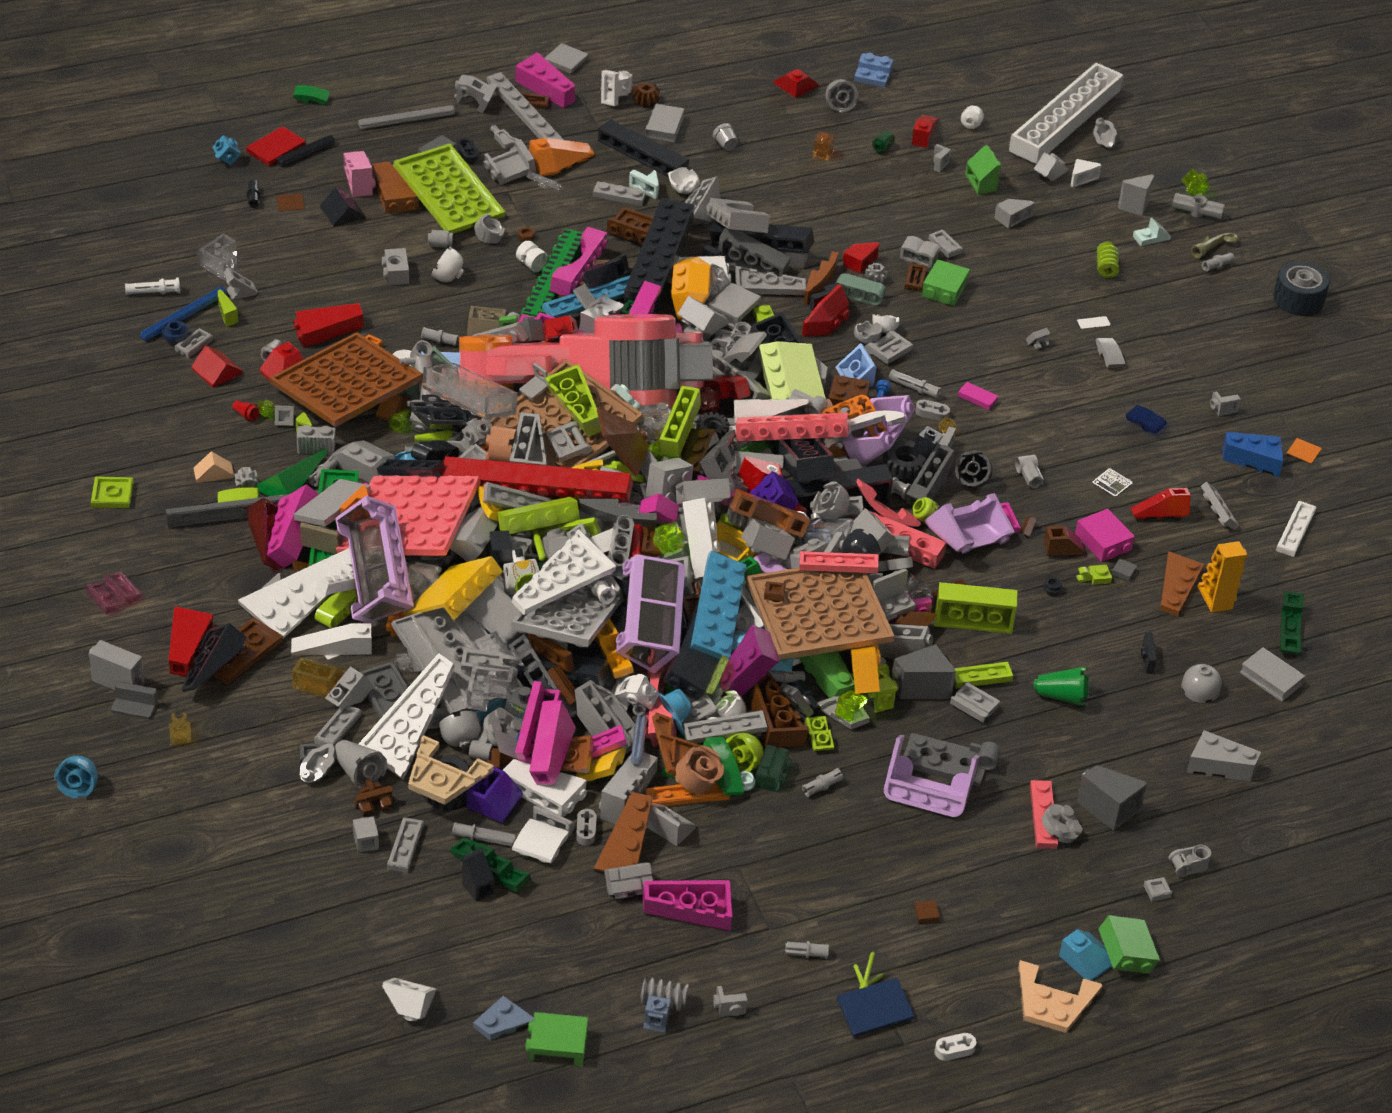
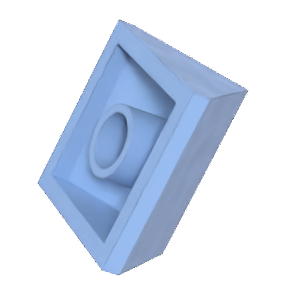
M860 343L835 367L840 376L870 381V387H873L876 366L863 344Z

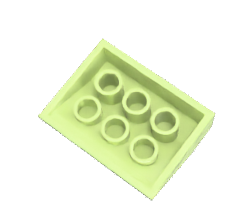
M772 342L759 345V358L767 391L770 395L769 399H789L794 389L812 397L819 395L825 398L812 344Z

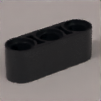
M444 440L418 442L411 450V457L416 460H441L444 462L445 456H459V448Z

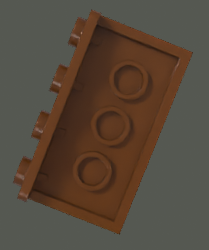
M623 207L614 219H608L607 233L643 244L653 216Z

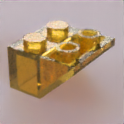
M300 657L292 670L293 688L326 697L344 675L346 668L311 658Z

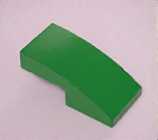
M297 85L292 98L308 104L310 99L325 106L330 91L313 86Z

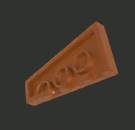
M1168 551L1160 605L1161 611L1179 616L1203 570V563Z
M591 735L572 738L560 771L590 773L594 739Z

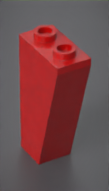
M355 303L296 311V319H293L294 329L297 330V340L301 341L303 348L363 328V313L360 304Z
M175 606L169 651L170 674L187 677L188 672L195 667L192 662L201 653L198 648L208 630L214 628L213 614Z

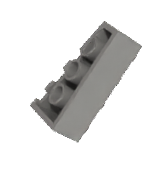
M643 752L642 763L639 765L631 763V755L627 757L622 767L602 790L599 809L601 810L600 819L613 824L617 823L631 793L643 794L645 792V788L648 787L657 772L658 757Z

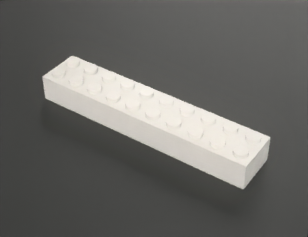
M1095 63L1011 135L1009 151L1037 164L1044 152L1050 153L1121 90L1123 74Z

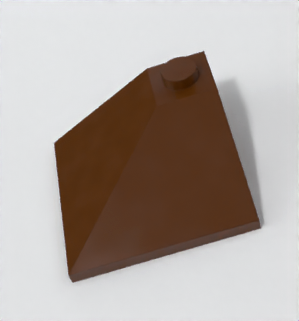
M601 408L597 409L603 438L632 474L637 476L649 448L647 432L631 421Z

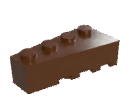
M770 672L766 673L747 691L753 712L763 710L767 731L760 732L765 748L804 746L809 729L801 723L799 714L792 710L788 698L783 697L781 688Z

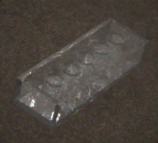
M456 363L423 367V389L429 391L430 394L437 395L440 399L447 400L450 404L457 405L462 410H468L472 415H478L487 421L493 420L495 417L508 418L509 415L516 414L517 392Z

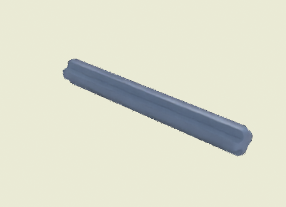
M647 708L645 714L637 716L631 753L632 764L637 763L639 765L642 763L647 727L646 712H649Z

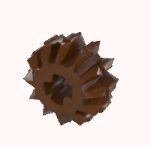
M643 82V84L638 83L637 86H634L633 101L636 102V105L649 107L650 105L655 106L658 103L660 91L656 84Z

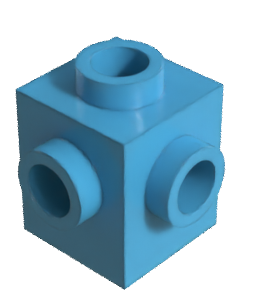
M223 135L213 146L216 153L215 156L220 161L231 166L241 155L237 146L238 143L233 138Z

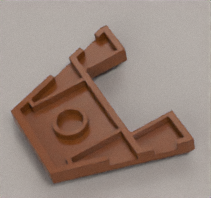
M656 712L652 716L665 769L668 774L676 776L677 763L692 747H700L701 745L672 736V718Z

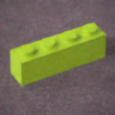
M681 386L659 439L661 455L680 457L701 406L700 389Z
M572 497L497 512L500 531H509V534L580 520L578 502Z

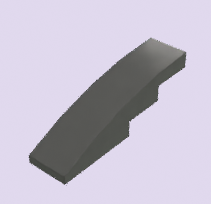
M580 499V510L599 519L616 523L620 516L627 515L633 519L634 526L641 525L644 527V525L657 527V513H638L637 506H619L618 499Z

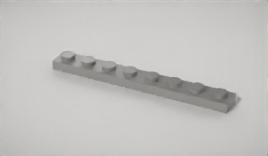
M501 72L487 77V83L489 85L492 81L497 83L495 92L538 138L563 140Z

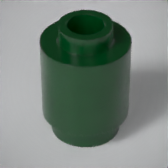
M890 131L882 132L872 142L874 150L878 153H884L894 144L895 136Z

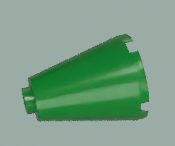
M1078 667L1039 675L1038 679L1034 680V691H1037L1040 696L1086 707L1087 702H1084V698H1088L1089 675H1085L1084 671H1088V668Z

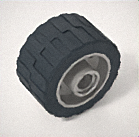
M1302 261L1287 263L1278 272L1273 298L1281 309L1289 313L1302 316L1318 313L1325 304L1330 285L1329 276L1323 269L1312 263Z

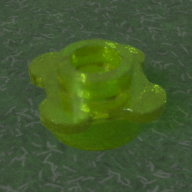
M269 400L258 401L260 414L271 419L274 418L275 405Z

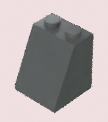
M936 644L894 659L892 680H895L898 690L896 694L900 699H950L952 697L956 670Z
M1098 765L1090 770H1086L1082 774L1077 803L1113 831L1141 811L1147 787L1145 781Z

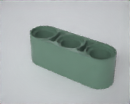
M845 273L841 274L836 282L843 286L847 298L875 306L881 303L887 291L886 287L881 283Z

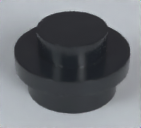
M1050 577L1044 582L1043 588L1047 593L1056 595L1061 593L1063 585L1060 579Z

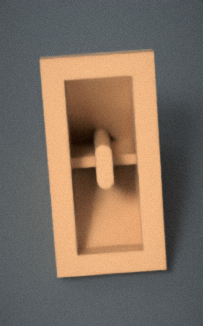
M212 451L194 467L196 483L234 478L231 462Z

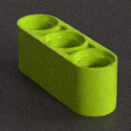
M357 589L332 594L317 609L315 620L330 628L337 627L351 613V606L354 603H359Z

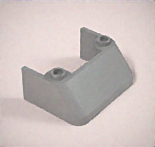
M493 582L465 609L467 613L503 644L509 645L523 634L528 637V633H520L515 629H511V622L520 611L514 606L512 599Z

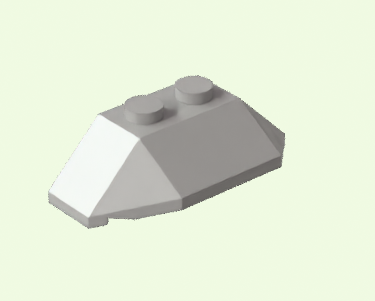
M717 177L703 180L700 183V187L694 190L685 203L695 205L692 225L707 224L711 221L712 217L707 213V204L710 203V198L720 199Z
M364 440L345 445L329 456L335 457L338 460V468L359 471V478L369 483L373 476H397L378 474L376 468L387 459H394V455Z
M591 680L575 690L577 716L589 733L594 736L622 725L628 742L627 745L622 746L626 748L625 755L632 751L636 725L614 694L606 688L596 685Z

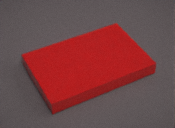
M282 126L247 146L246 152L264 164L271 166L278 162V157L305 146L306 140Z

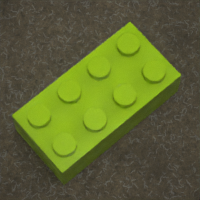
M939 582L935 614L937 615L935 617V626L1012 634L1017 609V590Z

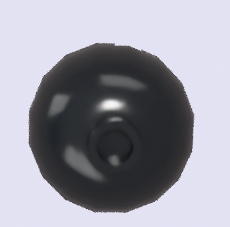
M977 450L963 453L962 457L955 464L957 479L969 488H979L987 484L993 473L990 459Z
M855 529L848 534L841 547L842 553L879 554L881 548L876 538L871 533L868 535L864 533V529Z

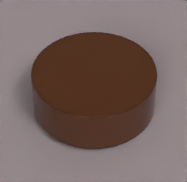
M530 227L519 229L518 239L522 242L533 241L535 239L534 229Z

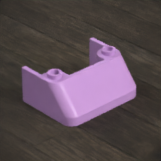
M898 736L884 785L885 796L893 801L951 817L959 816L966 806L980 756L975 755L972 758L968 774H956L952 779L951 786L912 776V761L900 755L905 736Z

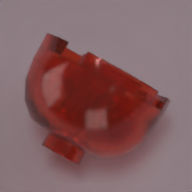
M708 386L698 388L700 389L701 406L697 415H703L704 413L709 415V412H713V415L718 413L721 407L719 390L713 391Z

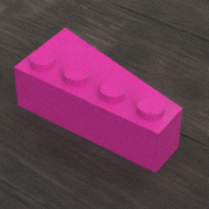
M538 52L516 65L515 82L539 95L550 96V101L563 108L575 101V85Z
M307 484L287 497H282L278 503L279 507L275 515L274 527L271 531L272 536L268 544L267 556L283 568L290 565L292 561H296L302 549L300 525L305 522L294 520L293 514L319 495Z

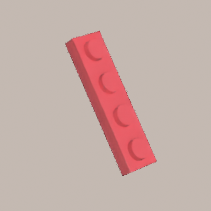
M800 551L799 570L878 573V554Z
M1031 780L1030 793L1036 848L1057 849V836L1055 834L1051 836L1042 823L1043 812L1050 805L1054 804L1051 781Z

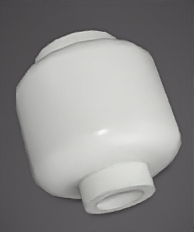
M969 106L962 113L961 122L964 127L975 129L980 126L984 114L979 107Z

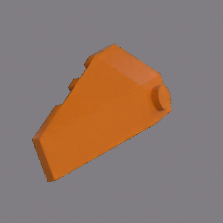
M539 138L530 140L529 152L534 158L536 170L541 177L560 173L561 169L565 167L570 168L572 164L576 162L581 163L595 155L588 143Z

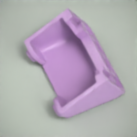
M909 395L870 399L876 411L902 412L907 422L915 410ZM883 421L887 431L879 433L876 426L874 427L875 434H878L879 437H869L867 431H865L861 438L848 436L842 442L850 459L857 458L861 466H866L892 447L907 422L889 427L887 421Z
M995 493L987 495V498L982 502L977 500L969 506L953 509L951 503L946 504L925 520L929 529L955 551L962 552V554L974 548L998 542L1000 544L1006 543L1010 540L1009 537L1015 533Z

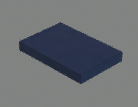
M898 978L838 995L836 998L853 1037L914 1018Z

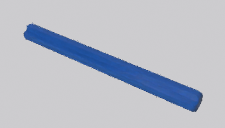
M220 286L143 330L140 333L141 339L148 341L162 333L161 330L164 324L171 321H182L218 300L217 290L221 289L227 294L226 289Z

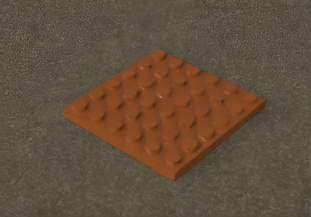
M356 332L273 375L269 379L270 384L337 427L392 396L401 393L405 389L416 385L424 378L423 373L410 365H401L399 358Z

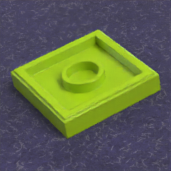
M95 477L91 508H130L134 484L133 478Z

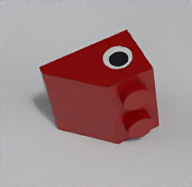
M744 456L737 477L744 481L743 483L749 488L747 493H750L772 471L782 476L781 465Z

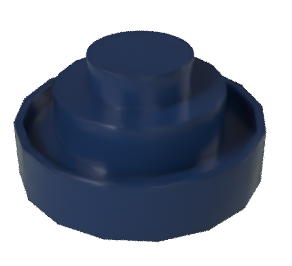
M181 321L168 322L163 325L161 330L163 338L173 343L183 341L189 334L187 324Z

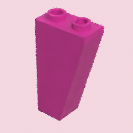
M543 701L529 770L536 785L556 784L576 729L562 701Z

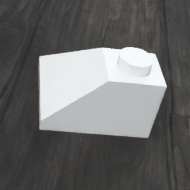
M392 978L383 982V988L398 1014L405 1015L404 1019L409 1021H417V1019L425 1017L435 995V988L398 978Z

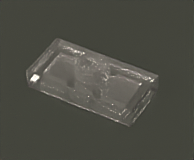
M531 171L527 174V178L539 183V187L544 189L550 187L560 192L563 189V185Z

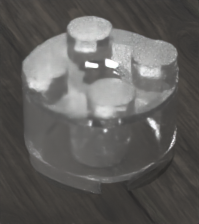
M665 402L648 406L644 405L639 408L644 419L638 423V427L647 432L649 436L648 441H650L651 445H660L659 439L672 410Z

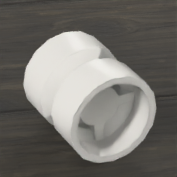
M528 240L518 247L516 258L533 272H539L543 269L544 265L546 266L548 254Z

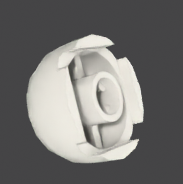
M449 247L437 262L438 269H433L431 276L446 283L453 281L455 278L459 279L464 272L462 269L463 258L455 249Z
M734 690L725 692L727 696L723 698L719 695L712 701L717 711L706 717V719L746 713L742 697Z

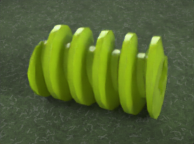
M1104 242L1097 247V270L1104 278H1113L1119 273V252L1112 242Z

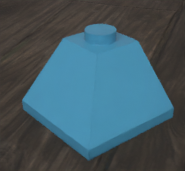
M1077 929L1062 940L1059 956L1083 978L1093 981L1112 968L1105 946L1090 932Z

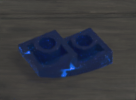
M1136 405L1126 414L1127 421L1141 424L1142 430L1155 434L1167 424V421L1160 415L1139 405Z

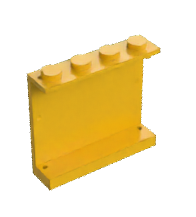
M492 556L450 566L413 603L414 606L404 611L403 614L407 617L419 612L445 608L450 617L455 620L503 571Z

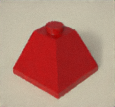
M798 69L774 80V84L795 98L819 87L816 81Z
M286 342L272 350L261 366L260 373L270 381V377L302 361L303 357L295 346L290 342Z

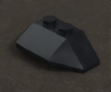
M410 402L411 411L428 429L437 432L443 431V429L460 432L468 426L467 422L475 418L478 420L486 412L484 403Z

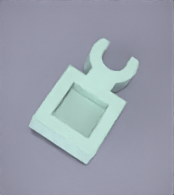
M615 384L610 389V391L637 410L640 408L641 405L629 394L630 390L623 384Z

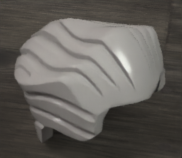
M485 214L475 223L474 230L480 241L494 244L500 242L505 228H502L498 220L491 218L490 214Z

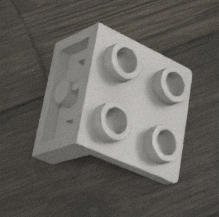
M906 568L884 577H879L873 581L874 592L887 621L915 610L916 604L905 593L908 575Z

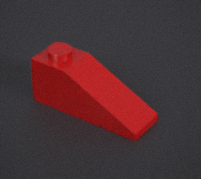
M927 115L919 117L913 128L911 145L927 148L938 118Z

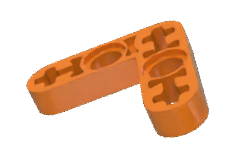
M858 395L823 410L821 414L841 413L840 410L842 408H848L851 411L848 414L850 420L863 414L876 412L867 396ZM859 402H862L863 404H865V409H866V411H864V408H863L862 405H859ZM883 422L864 427L869 437H879L878 434H875V426L879 433L887 431Z

